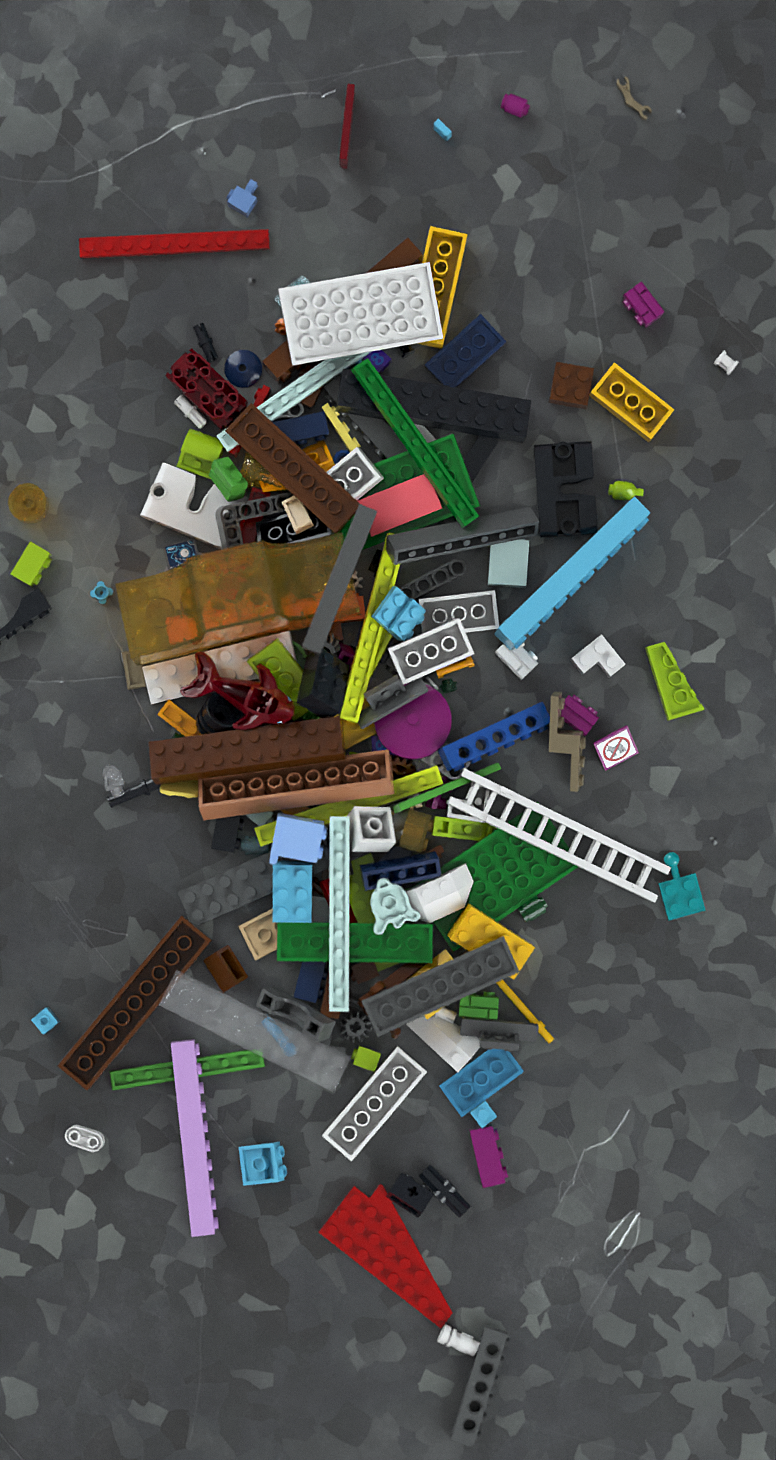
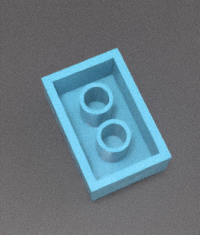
M277 861L276 864H273V922L312 923L313 862Z

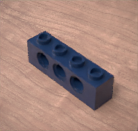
M436 851L360 865L365 891L376 889L377 881L381 878H387L390 882L399 885L442 876Z

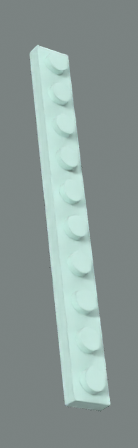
M370 352L322 361L262 403L257 409L272 422L338 376L343 369H348ZM225 430L217 435L218 440L227 452L239 445Z
M330 816L329 1011L349 1012L350 816Z

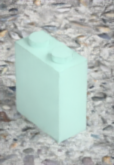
M524 538L490 545L487 586L526 588L529 540Z

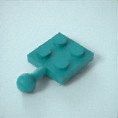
M674 852L667 853L664 857V862L667 866L671 867L673 879L658 883L667 919L673 920L706 911L696 873L680 877L677 866L679 856Z

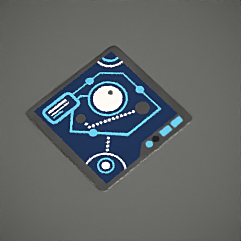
M195 538L163 546L170 578H173L171 577L172 575L202 567Z

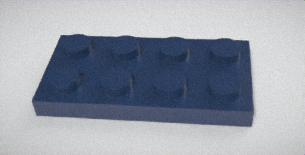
M480 314L425 363L424 366L442 385L457 388L496 353L506 341Z

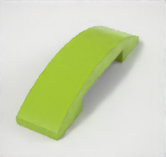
M434 816L432 835L480 841L497 828L486 822L480 823Z

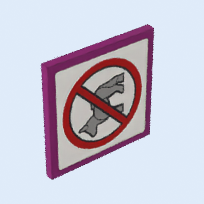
M627 725L593 743L605 771L639 753Z

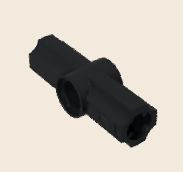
M429 1165L419 1175L422 1181L432 1190V1193L459 1218L471 1207L457 1192L458 1190L446 1178L444 1179L433 1166Z

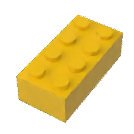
M615 362L589 395L648 443L675 410Z
M469 903L447 934L452 941L468 951H472L504 936L519 971L535 949L530 942ZM518 973L510 976V978L514 980Z

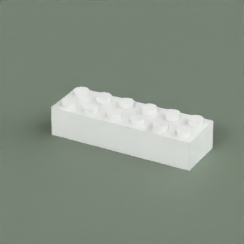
M397 1046L322 1136L352 1161L423 1078L427 1070Z

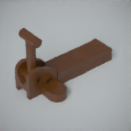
M405 963L386 979L380 980L372 986L368 993L359 999L357 1004L367 1015L361 1002L362 1000L406 981L427 963ZM398 1027L390 1031L391 1037L397 1039L401 1029Z

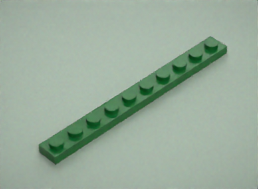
M367 358L351 369L352 373L460 526L463 528L478 518L479 515L370 360Z

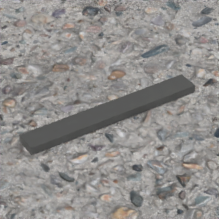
M359 504L302 648L319 655L321 654L376 517V510Z

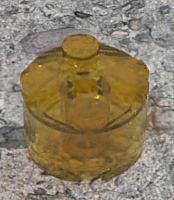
M24 483L18 485L12 491L8 499V506L18 521L25 524H35L46 517L49 510V501L41 488L31 483ZM28 500H30L33 503L30 505L29 508L26 505H24L28 503Z

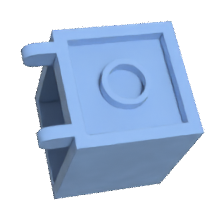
M278 812L270 863L276 864L278 856L317 863V859L322 858L324 845H320L321 839L325 840L327 826H324V821Z

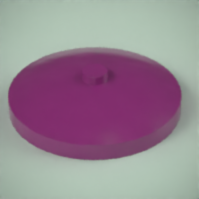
M426 685L428 692L375 722V729L380 742L386 749H389V752L398 757L411 760L426 758L436 753L449 737L452 725L449 705L442 694L429 685Z

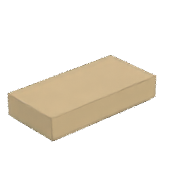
M295 496L282 501L296 534L314 526L305 505Z

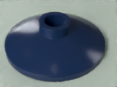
M249 350L235 351L225 362L224 371L226 378L236 387L247 388L254 385L262 374V363L259 357ZM245 365L246 370L240 371L239 367Z

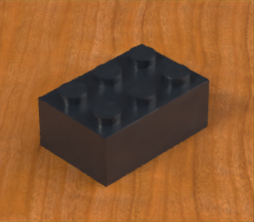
M322 649L320 655L314 652L307 655L296 703L321 718L334 717L341 713L350 665Z

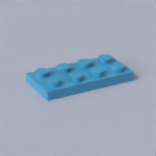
M488 1049L440 1084L439 1087L460 1116L463 1117L524 1071L510 1051Z

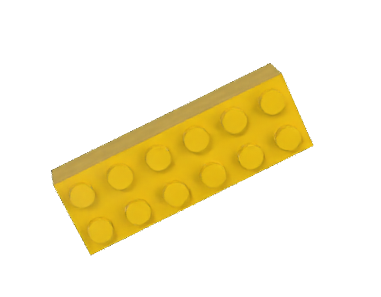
M430 226L422 263L430 262L443 339L416 344L439 349L443 348L467 241V234Z

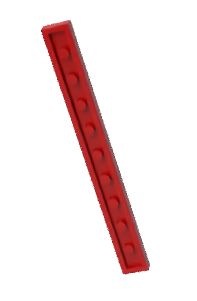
M269 229L79 238L80 258L270 250Z

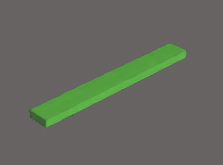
M262 1048L197 1057V1063H201L202 1074H199V1077L265 1067ZM173 1061L109 1071L112 1090L175 1081Z

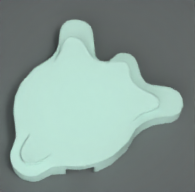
M381 878L377 881V887L370 899L371 909L375 915L373 926L375 934H382L389 923H393L395 928H400L405 921L415 922L419 920V912L411 907L408 895L401 886L390 882L387 878Z

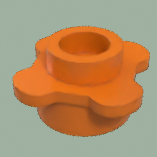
M282 318L275 324V332L286 335L284 319Z

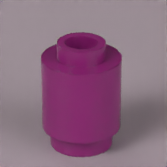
M505 94L500 108L504 109V112L522 118L523 115H527L530 105L527 104V99L514 94Z

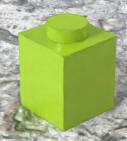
M359 1045L358 1049L354 1048L351 1059L354 1060L353 1065L375 1072L381 1053Z

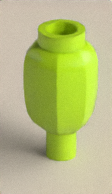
M616 481L614 484H609L608 495H611L616 500H631L634 496H643L644 489L636 488L634 484L625 481Z

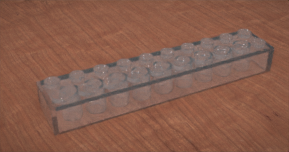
M178 969L159 1006L332 1092L335 1091L351 1059L349 1054L322 1041L317 1042L303 1034L302 1031Z

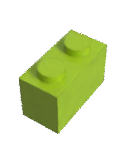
M30 541L12 570L11 575L30 587H33L34 584L38 585L42 578L41 572L44 568L47 569L52 562V555Z

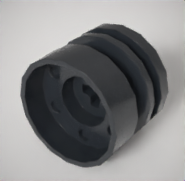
M214 692L199 710L196 717V726L202 735L235 730L232 724L243 718L244 713L220 694Z

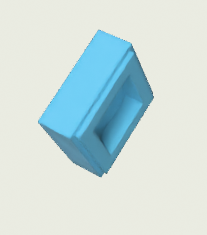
M439 119L434 122L433 129L447 141L451 137L452 131Z

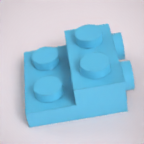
M393 586L371 617L395 639L405 641L413 636V629L416 624L419 625L424 621L426 610L414 599L409 598L397 586Z
M280 1142L238 1147L243 1186L285 1180L287 1168L282 1163L285 1151L284 1147L280 1146Z

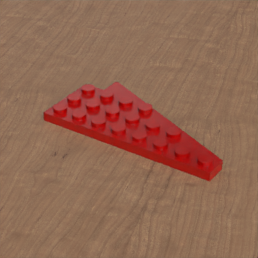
M380 1183L370 1197L354 1186L319 1230V1233L439 1328H442L453 1312L393 1202L386 1197L388 1193L384 1186Z

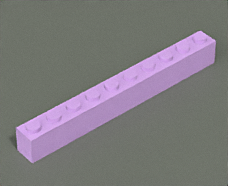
M195 1039L172 1041L171 1051L191 1236L215 1234V1229H219L218 1217H214L213 1212L214 1209H217L216 1198H212L211 1190H214V1179H210L209 1171H212V1160L207 1157V1152L210 1151V1142L205 1138V1132H208L207 1120H203V1113H206L205 1101H201L204 1085L203 1082H199V1074H202L201 1063H197V1055H200L199 1043L195 1044Z

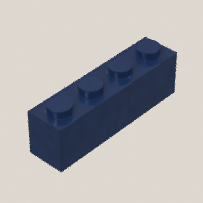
M324 411L273 422L297 446L308 444L307 441L315 440V442L325 441L326 437L330 436Z
M302 961L294 998L316 1003L317 999H321L324 989L320 987L322 980L326 981L328 969H325L326 962Z

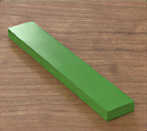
M495 763L473 773L484 777L500 770L501 767L499 763ZM461 777L394 805L393 810L396 814L472 781Z

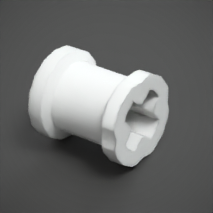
M725 350L714 362L715 365L723 368L728 376L739 363L730 358Z

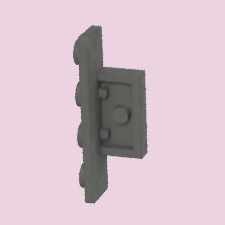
M395 675L364 693L370 706L360 713L358 724L361 729L366 728L428 692V688L420 677L404 686L398 675Z
M462 1017L460 1035L479 1037L481 1048L518 1051L519 1041H537L539 1025Z

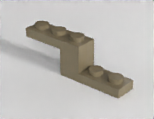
M554 691L551 695L549 752L571 754L570 791L578 792L580 787L584 785L582 767L584 768L585 756H582V750L586 746V737H583V731L561 729L564 726V717H561V710H564L565 699L562 698V692Z

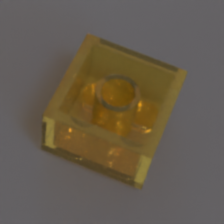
M409 809L399 847L420 854L422 850L426 851L429 839H426L427 831H432L434 820H431L432 815Z

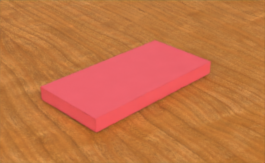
M424 474L358 500L361 505L377 511L370 529L371 537L443 508L436 490Z

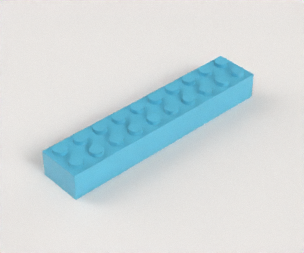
M634 496L496 630L494 635L509 650L513 647L518 649L527 639L525 636L527 634L531 636L538 629L540 621L545 623L554 613L553 609L556 608L558 610L568 599L566 597L568 594L570 596L574 595L582 586L580 583L583 582L585 584L595 573L594 569L599 570L608 561L607 556L612 558L622 547L621 543L626 544L633 537L635 529L640 531L649 521L647 517L650 512Z

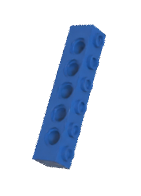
M542 701L448 744L437 751L446 770L453 769L456 772L465 767L464 764L469 761L473 764L482 760L481 756L486 753L488 756L499 752L497 749L504 746L506 749L514 745V741L519 738L523 741L532 737L531 733L536 730L538 733L547 730V725L550 724V716ZM526 718L532 721V727L526 724ZM510 726L516 729V735L510 733ZM493 734L499 736V743L493 740ZM476 741L482 743V750L476 748ZM459 749H463L466 752V758H462L459 755Z

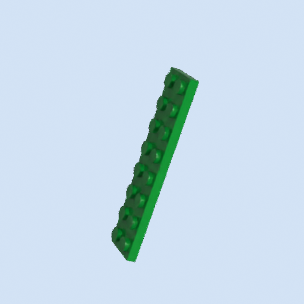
M277 922V961L329 962V923ZM349 923V962L432 963L433 924H403L400 928H395L393 924H388L385 931L378 935L373 931L374 923Z

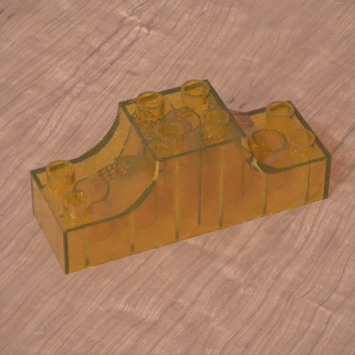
M343 533L284 544H271L262 540L187 557L181 565L168 571L116 583L115 586L131 659L138 666L310 627L345 541ZM353 576L350 579L334 621L361 615Z

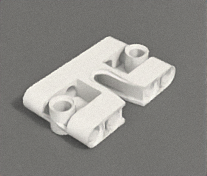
M162 463L140 516L222 550L215 517L216 510L221 506L248 501L249 498L244 496L242 499L228 502L214 484L203 498L199 509L191 511L189 506L194 497L196 475ZM158 488L164 490V494L160 497L154 495V491ZM244 505L241 508V513L244 511ZM225 509L223 517L226 519L230 516V513ZM229 528L227 536L231 539L234 532Z

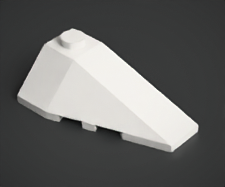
M435 1015L428 1020L422 1016L406 1024L457 1072L464 1067L480 1048L478 1037L461 1036V1026L455 1023L452 1024L440 1017H435Z

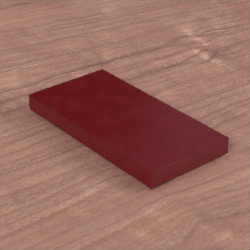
M348 84L346 90L339 156L340 167L347 169L355 84Z

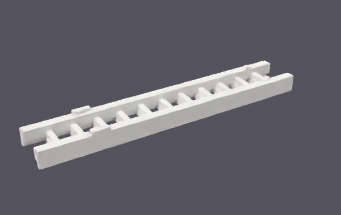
M465 768L461 770L460 776L474 782V784L467 793L465 803L450 797L446 804L648 901L656 902L658 895L644 889V884L652 868L668 875L671 867ZM480 785L491 790L482 811L470 806ZM497 794L509 799L500 819L488 814ZM514 802L526 807L517 828L505 822ZM532 810L543 815L534 836L522 831ZM548 819L560 823L551 844L540 839ZM566 827L577 832L568 852L557 847ZM583 835L593 839L584 860L574 855ZM600 844L610 847V850L600 868L593 865L592 861ZM620 852L626 855L627 858L619 875L616 876L610 873L609 870L617 853ZM637 860L643 863L644 866L636 883L633 884L627 881L626 878L634 861Z

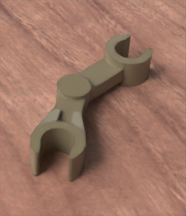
M626 76L624 78L626 85H621L619 79H617L616 85L625 98V104L639 112L641 119L647 120L648 117L643 115L642 111L647 110L651 114V108L640 105L631 97L629 79Z

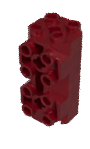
M191 348L189 350L190 353L187 354L185 352L171 366L172 373L169 374L167 372L165 376L220 430L227 429L234 422L233 420L247 408V400L229 381L216 372L208 361Z

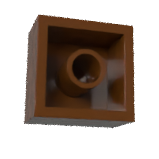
M556 362L549 403L586 409L594 368Z

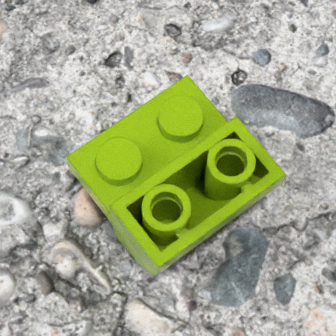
M190 428L183 442L176 467L211 479L209 472L212 469V462L221 458L224 447L218 438Z

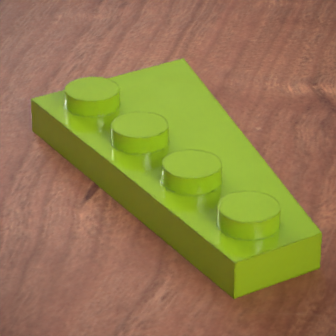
M662 642L646 647V653L667 721L705 710L696 698L697 695L694 690L691 689L686 681L684 673L680 671L666 643Z

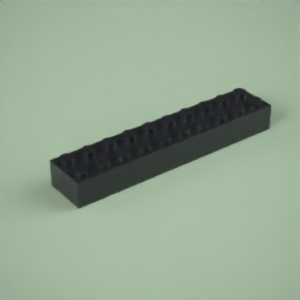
M343 369L340 375L335 412L386 420L352 371ZM380 375L416 425L521 443L527 437L531 400Z

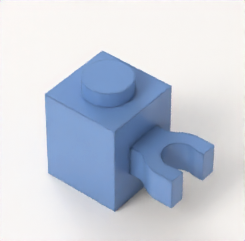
M250 179L245 190L239 186L235 190L231 189L226 198L228 199V206L248 218L257 203V197L252 195L258 187L257 182Z

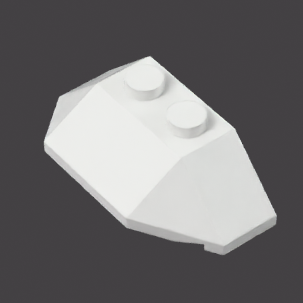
M466 863L441 874V877L432 878L405 890L411 907L419 912L420 920L431 923L465 907L474 882Z

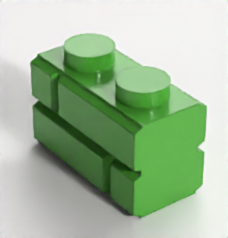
M229 457L214 460L209 477L225 499L231 502L244 498L248 482Z
M476 992L459 1000L458 1017L497 1020L499 997L495 996V992H483V995H476Z

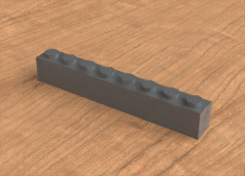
M531 507L478 517L463 528L457 521L388 535L386 551L394 565L537 536L539 520Z

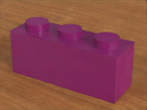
M488 1125L483 1128L470 1129L482 1187L486 1188L504 1184L508 1174L506 1166L502 1167L500 1161L504 1157L502 1148H497L496 1140H499L497 1128L493 1129L492 1125Z

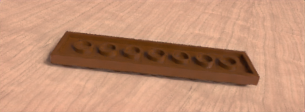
M252 403L225 430L335 534L355 515L360 503Z

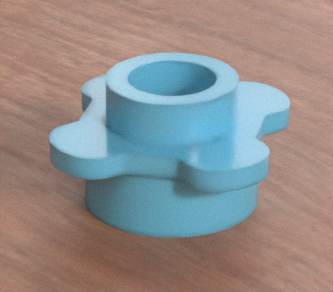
M99 581L94 590L90 592L91 597L98 599L100 604H105L107 602L106 599L113 594L112 588L106 587L102 581Z

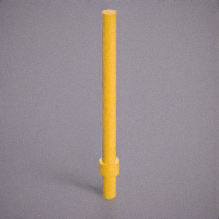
M504 980L497 982L496 984L530 1023L539 1025L538 1032L547 1043H551L554 1038L545 1029V1024L541 1020L538 1021Z

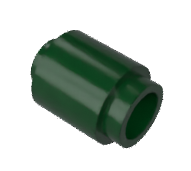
M535 896L521 905L522 907L518 911L525 922H528L546 913L545 908L548 906L542 897L538 898Z

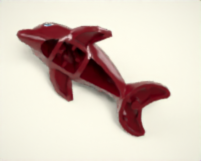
M200 651L195 653L198 674L190 684L181 688V695L187 698H198L216 691L246 714L243 718L232 724L235 729H252L263 723L280 725L291 720L295 711L294 703L289 696L278 689L276 679L268 668L262 664L257 665L260 682L220 677L216 665L210 656Z

